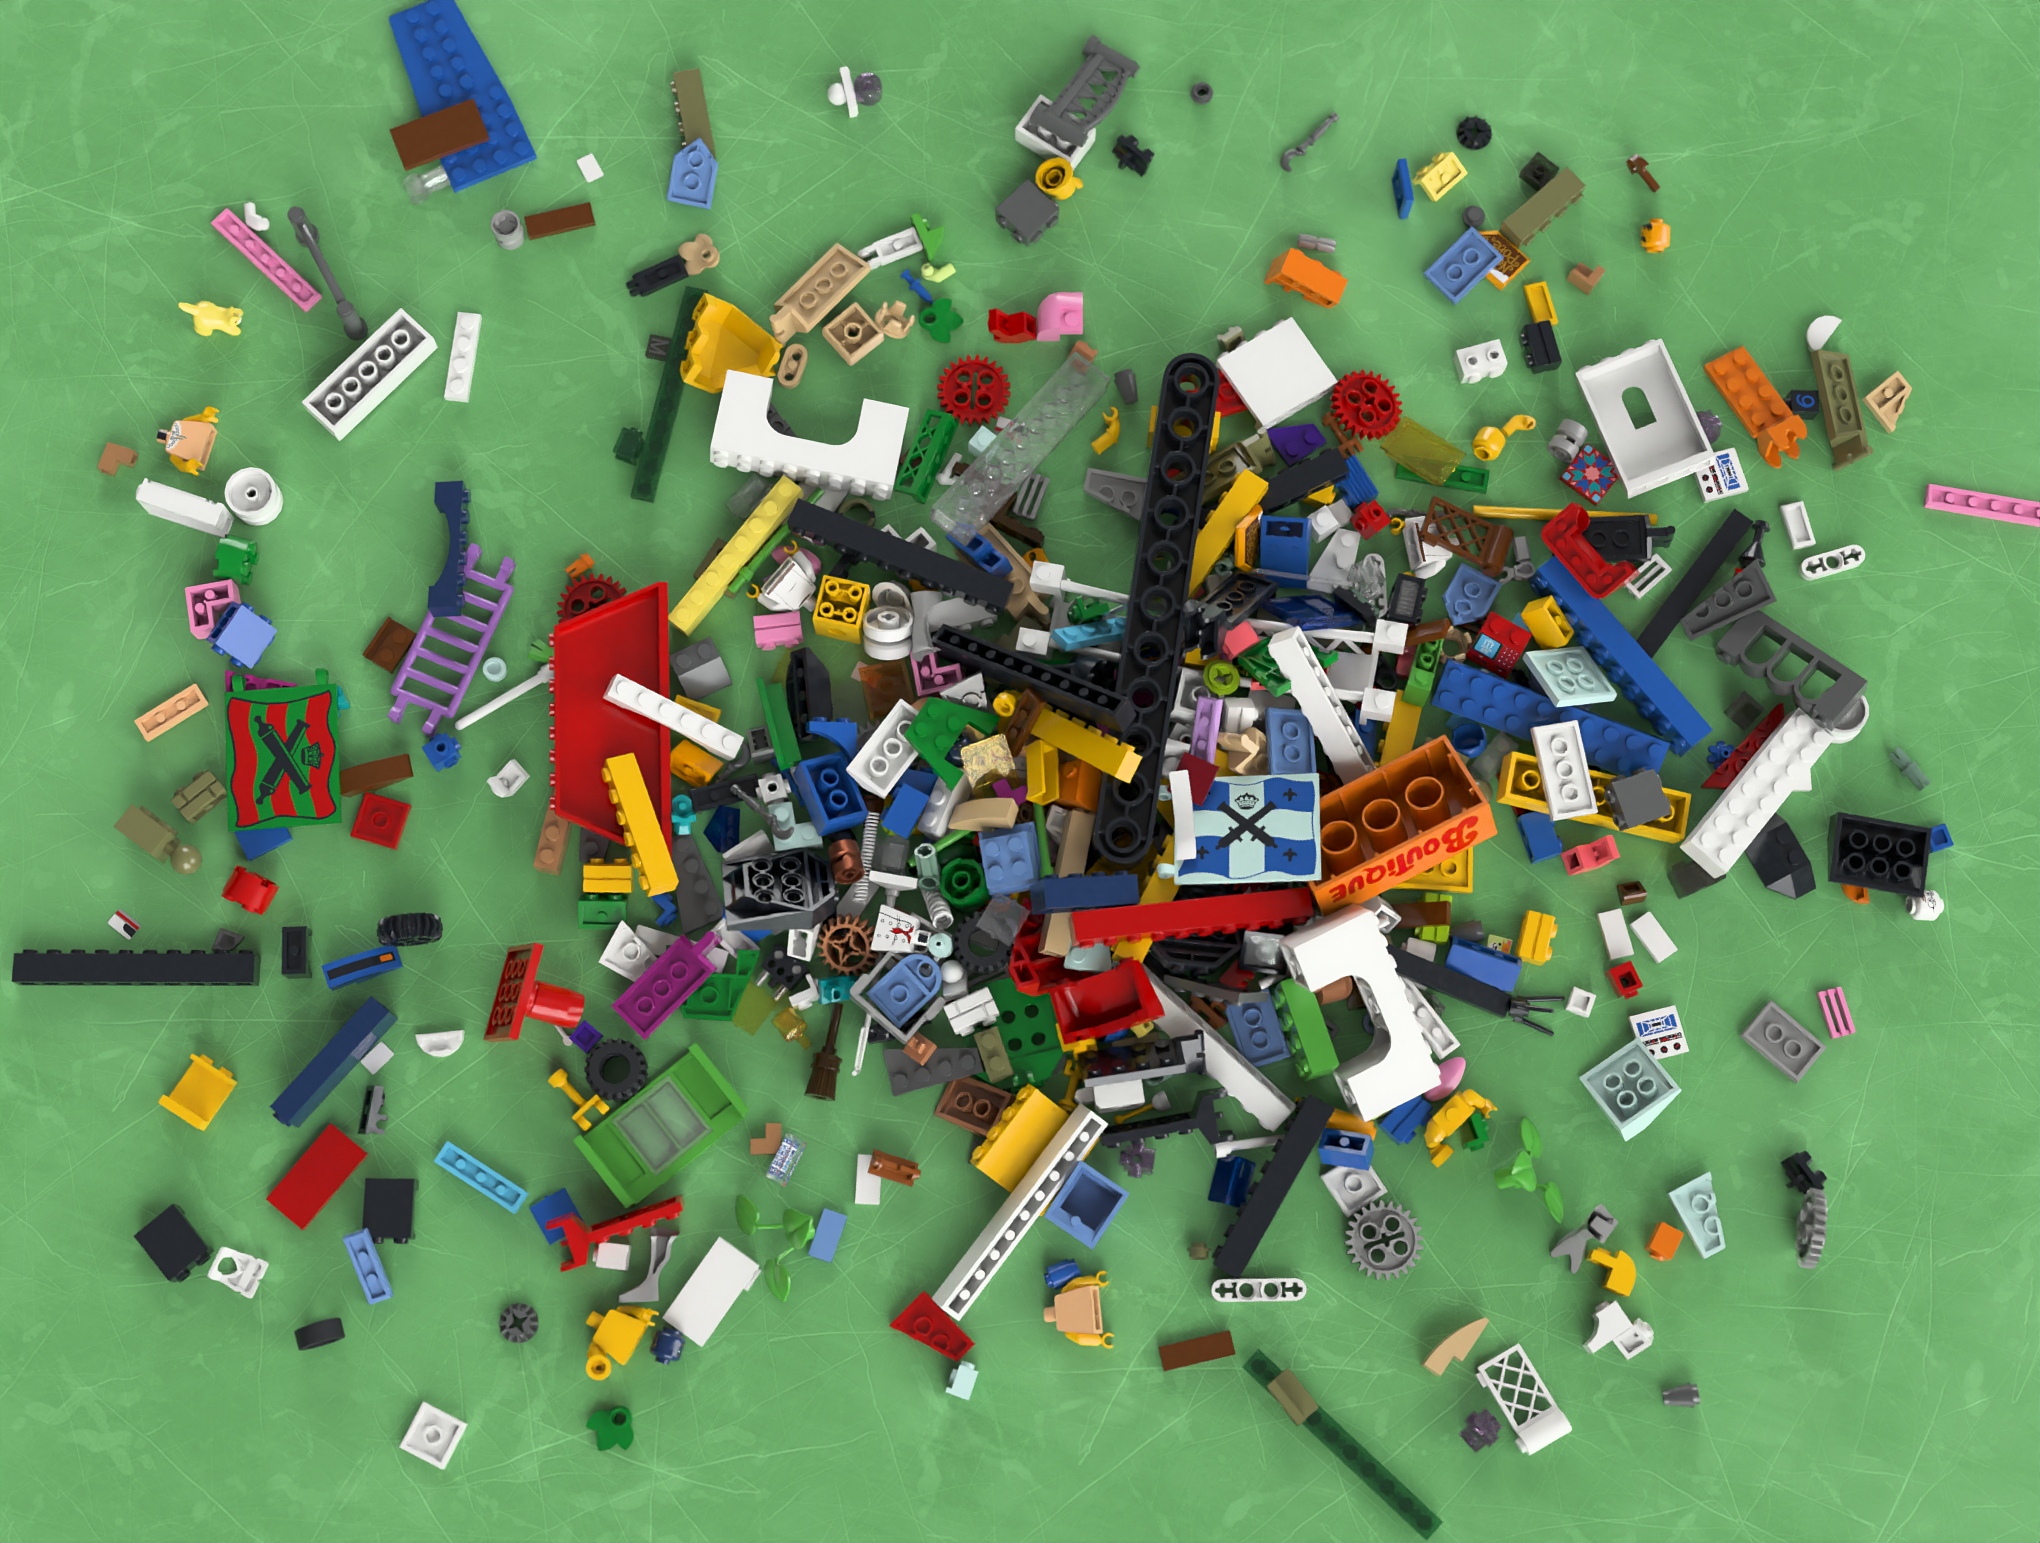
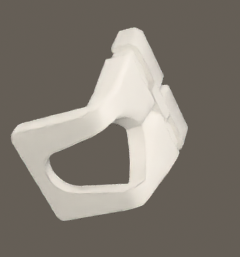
M221 1247L208 1273V1277L224 1283L236 1292L240 1291L241 1295L251 1299L269 1263L233 1249ZM224 1257H232L238 1271L229 1275H222L217 1268L219 1262Z

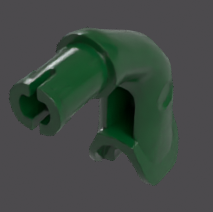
M973 843L952 844L937 852V860L941 867L946 866L957 858L973 859L977 863L983 862L982 856L978 852L980 847ZM917 865L909 869L912 875L918 874Z

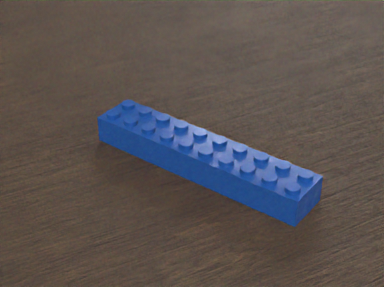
M1556 555L1536 570L1529 581L1531 590L1542 598L1552 595L1574 630L1577 643L1589 651L1596 665L1602 666L1606 671L1608 679L1622 689V695L1628 701H1632L1635 704L1639 715L1644 719H1648L1652 724L1653 731L1670 743L1669 749L1674 754L1682 757L1713 730L1600 599L1589 595Z
M1449 658L1445 661L1430 699L1431 705L1533 742L1530 730L1533 727L1577 720L1587 763L1618 775H1624L1626 778L1632 776V771L1644 767L1646 771L1655 769L1656 774H1658L1670 746L1666 739L1575 705L1555 707L1548 695Z

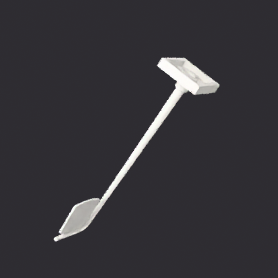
M870 870L869 880L886 888L885 906L894 909L896 897H899L900 891L917 890L919 888L918 879ZM879 953V957L875 960L874 968L884 958L885 953ZM881 970L872 980L871 988L879 982ZM869 997L868 1003L874 1007V1002ZM867 1013L864 1027H862L855 1071L852 1072L853 1076L858 1075L861 1071L872 1018Z

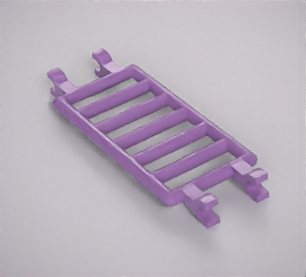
M474 543L470 544L467 551L468 562L467 565H464L466 577L500 590L503 593L498 603L495 604L464 590L462 592L465 596V601L493 612L488 624L462 614L461 616L446 618L482 632L483 635L478 645L431 627L436 617H433L428 610L390 689V693L398 698L387 717L391 718L392 722L400 724L408 702L428 709L432 712L421 731L424 732V735L431 738L435 736L442 716L447 718L454 717L514 592L513 586L507 584L509 576L516 567V564L513 563L514 560L504 557L496 579L477 572L473 568L483 551L480 550V546ZM426 636H432L473 653L468 666L422 648ZM417 655L463 674L458 687L411 668ZM407 676L452 694L453 697L448 708L401 689Z

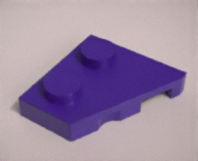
M1314 423L1267 429L1271 445L1289 468L1324 446L1327 442Z

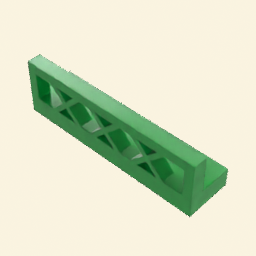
M927 409L893 489L895 492L911 495L916 503L925 504L959 425L951 414ZM931 418H940L938 425L930 429L929 422ZM930 436V444L921 449V441ZM921 456L923 459L921 465L912 468L913 460ZM912 476L914 481L911 488L903 487L904 480Z
M762 677L756 678L780 771L796 767L802 762L782 684L779 682L765 686Z

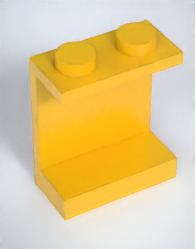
M191 1054L189 1058L194 1060V1062L170 1096L163 1094L158 1103L197 1129L204 1131L238 1082L232 1079L234 1074L221 1066L218 1070L212 1066L214 1061L206 1055L201 1054L199 1057Z

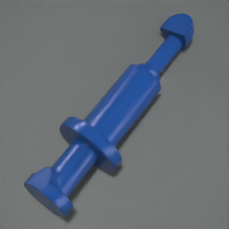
M908 269L905 270L900 278H904L910 284L908 289L910 291L914 290L925 302H929L932 305L934 303L932 296L920 284V278L915 280L909 274L910 271Z
M775 757L770 761L773 767L776 766L779 771L778 774H781L783 780L788 779L791 792L796 795L800 806L803 807L805 802L798 792L797 784L789 773L791 769L788 768L780 771Z

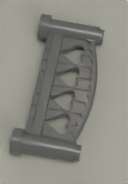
M1095 35L1090 36L1082 51V55L1088 58L1049 109L1039 103L1029 119V124L1037 128L1041 126L1070 144L1081 148L1088 139V135L1085 133L1096 127L1110 114L1124 91L1127 78H1135L1140 70L1137 62L1101 43V39ZM1100 71L1115 72L1117 76L1113 77L1112 82H1107ZM1089 85H1102L1107 89L1102 91V96H1097ZM1078 98L1093 99L1096 101V104H1092V109L1087 110ZM1068 112L1083 113L1086 117L1081 119L1080 124H1076Z
M297 206L291 207L287 216L295 229L296 239L300 245L308 247L338 304L336 310L344 324L346 335L355 341L363 339L368 333V326L365 320L359 317L352 303L346 301L317 245L320 239L317 228L310 223L302 208Z

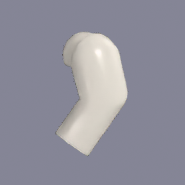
M245 203L246 224L257 231L267 230L269 228V220L256 214L254 203Z

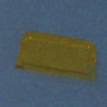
M1404 416L1380 446L1387 456L1433 485L1438 484L1439 486H1442L1466 456V453L1407 416Z
M1004 733L959 749L975 800L998 798L992 785L1006 778L1012 791L1021 787Z

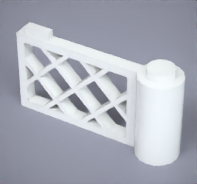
M1520 1344L1513 1346L1476 1368L1479 1372L1475 1375L1483 1388L1486 1386L1489 1388L1518 1438L1515 1440V1443L1522 1454L1526 1452L1528 1455H1531L1572 1431L1570 1423L1556 1405ZM1515 1351L1518 1352L1522 1359L1520 1369L1507 1366L1508 1356ZM1504 1358L1503 1364L1497 1363ZM1492 1365L1502 1368L1500 1380L1490 1379L1485 1369ZM1524 1365L1527 1367L1529 1371L1523 1370ZM1505 1369L1519 1372L1516 1386L1503 1383ZM1522 1374L1532 1376L1535 1380L1533 1391L1520 1387ZM1493 1384H1497V1385H1498V1389H1497V1390H1496V1388L1494 1387ZM1502 1386L1515 1389L1513 1403L1503 1401L1500 1397ZM1538 1387L1540 1388L1542 1393L1537 1392ZM1519 1391L1532 1394L1530 1408L1516 1404ZM1535 1397L1546 1398L1550 1408L1543 1412L1533 1409ZM1506 1405H1507V1406H1511V1411H1510V1412H1509L1508 1408L1506 1407ZM1515 1408L1529 1411L1527 1421L1520 1426L1517 1425L1513 1418ZM1532 1413L1538 1414L1537 1416L1531 1419Z

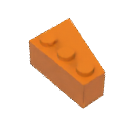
M1290 248L1273 260L1263 283L1268 285L1271 282L1284 286L1283 291L1290 293L1292 289L1304 294L1303 299L1330 309L1339 303L1348 280L1342 277L1341 273L1324 267L1320 261L1306 257L1302 251Z
M1081 759L1058 766L1060 798L1045 806L1050 808L1051 805H1055L1062 809L1081 808L1096 812L1102 770Z

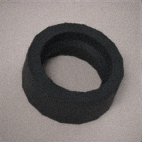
M341 1318L319 1321L294 1331L298 1350L301 1351L321 1347L345 1337Z

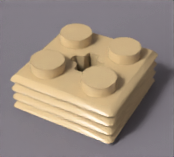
M857 303L852 304L822 328L824 338L850 366L854 365L884 341V333ZM850 332H852L853 334L857 333V336H856V337H853V336L850 337V336H849V333H850Z

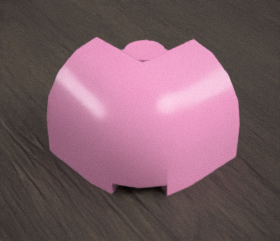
M1057 292L1049 294L1041 302L1037 312V341H1060V334H1083L1082 292Z

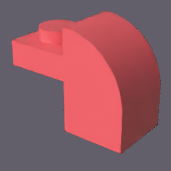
M1245 621L1234 630L1227 632L1222 650L1229 661H1231L1238 654L1259 643L1261 640L1249 622Z
M1613 835L1605 836L1590 844L1576 846L1561 853L1568 876L1610 864V861L1620 857Z

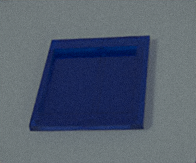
M1322 594L1272 598L1266 600L1260 606L1293 627L1299 626L1302 632L1363 625V620L1355 616L1354 612Z

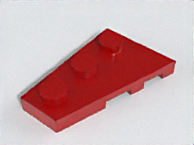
M925 1290L889 1325L957 1362L976 1344Z

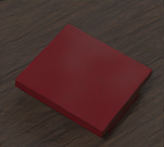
M1184 752L1176 771L1188 770L1192 803L1203 806L1220 767ZM1169 784L1167 792L1172 793L1171 785Z

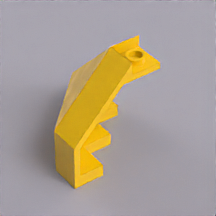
M704 293L693 311L694 329L689 331L685 349L688 350L686 361H682L680 366L683 382L715 394L723 391L728 369L766 378L775 376L776 373L773 365L778 362L779 351L783 345L736 306Z

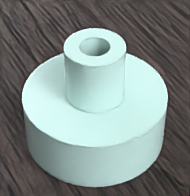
M944 933L933 935L928 943L929 951L938 958L948 957L954 947L952 939Z

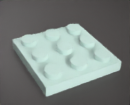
M1583 646L1525 652L1522 658L1555 707L1614 701L1617 695Z

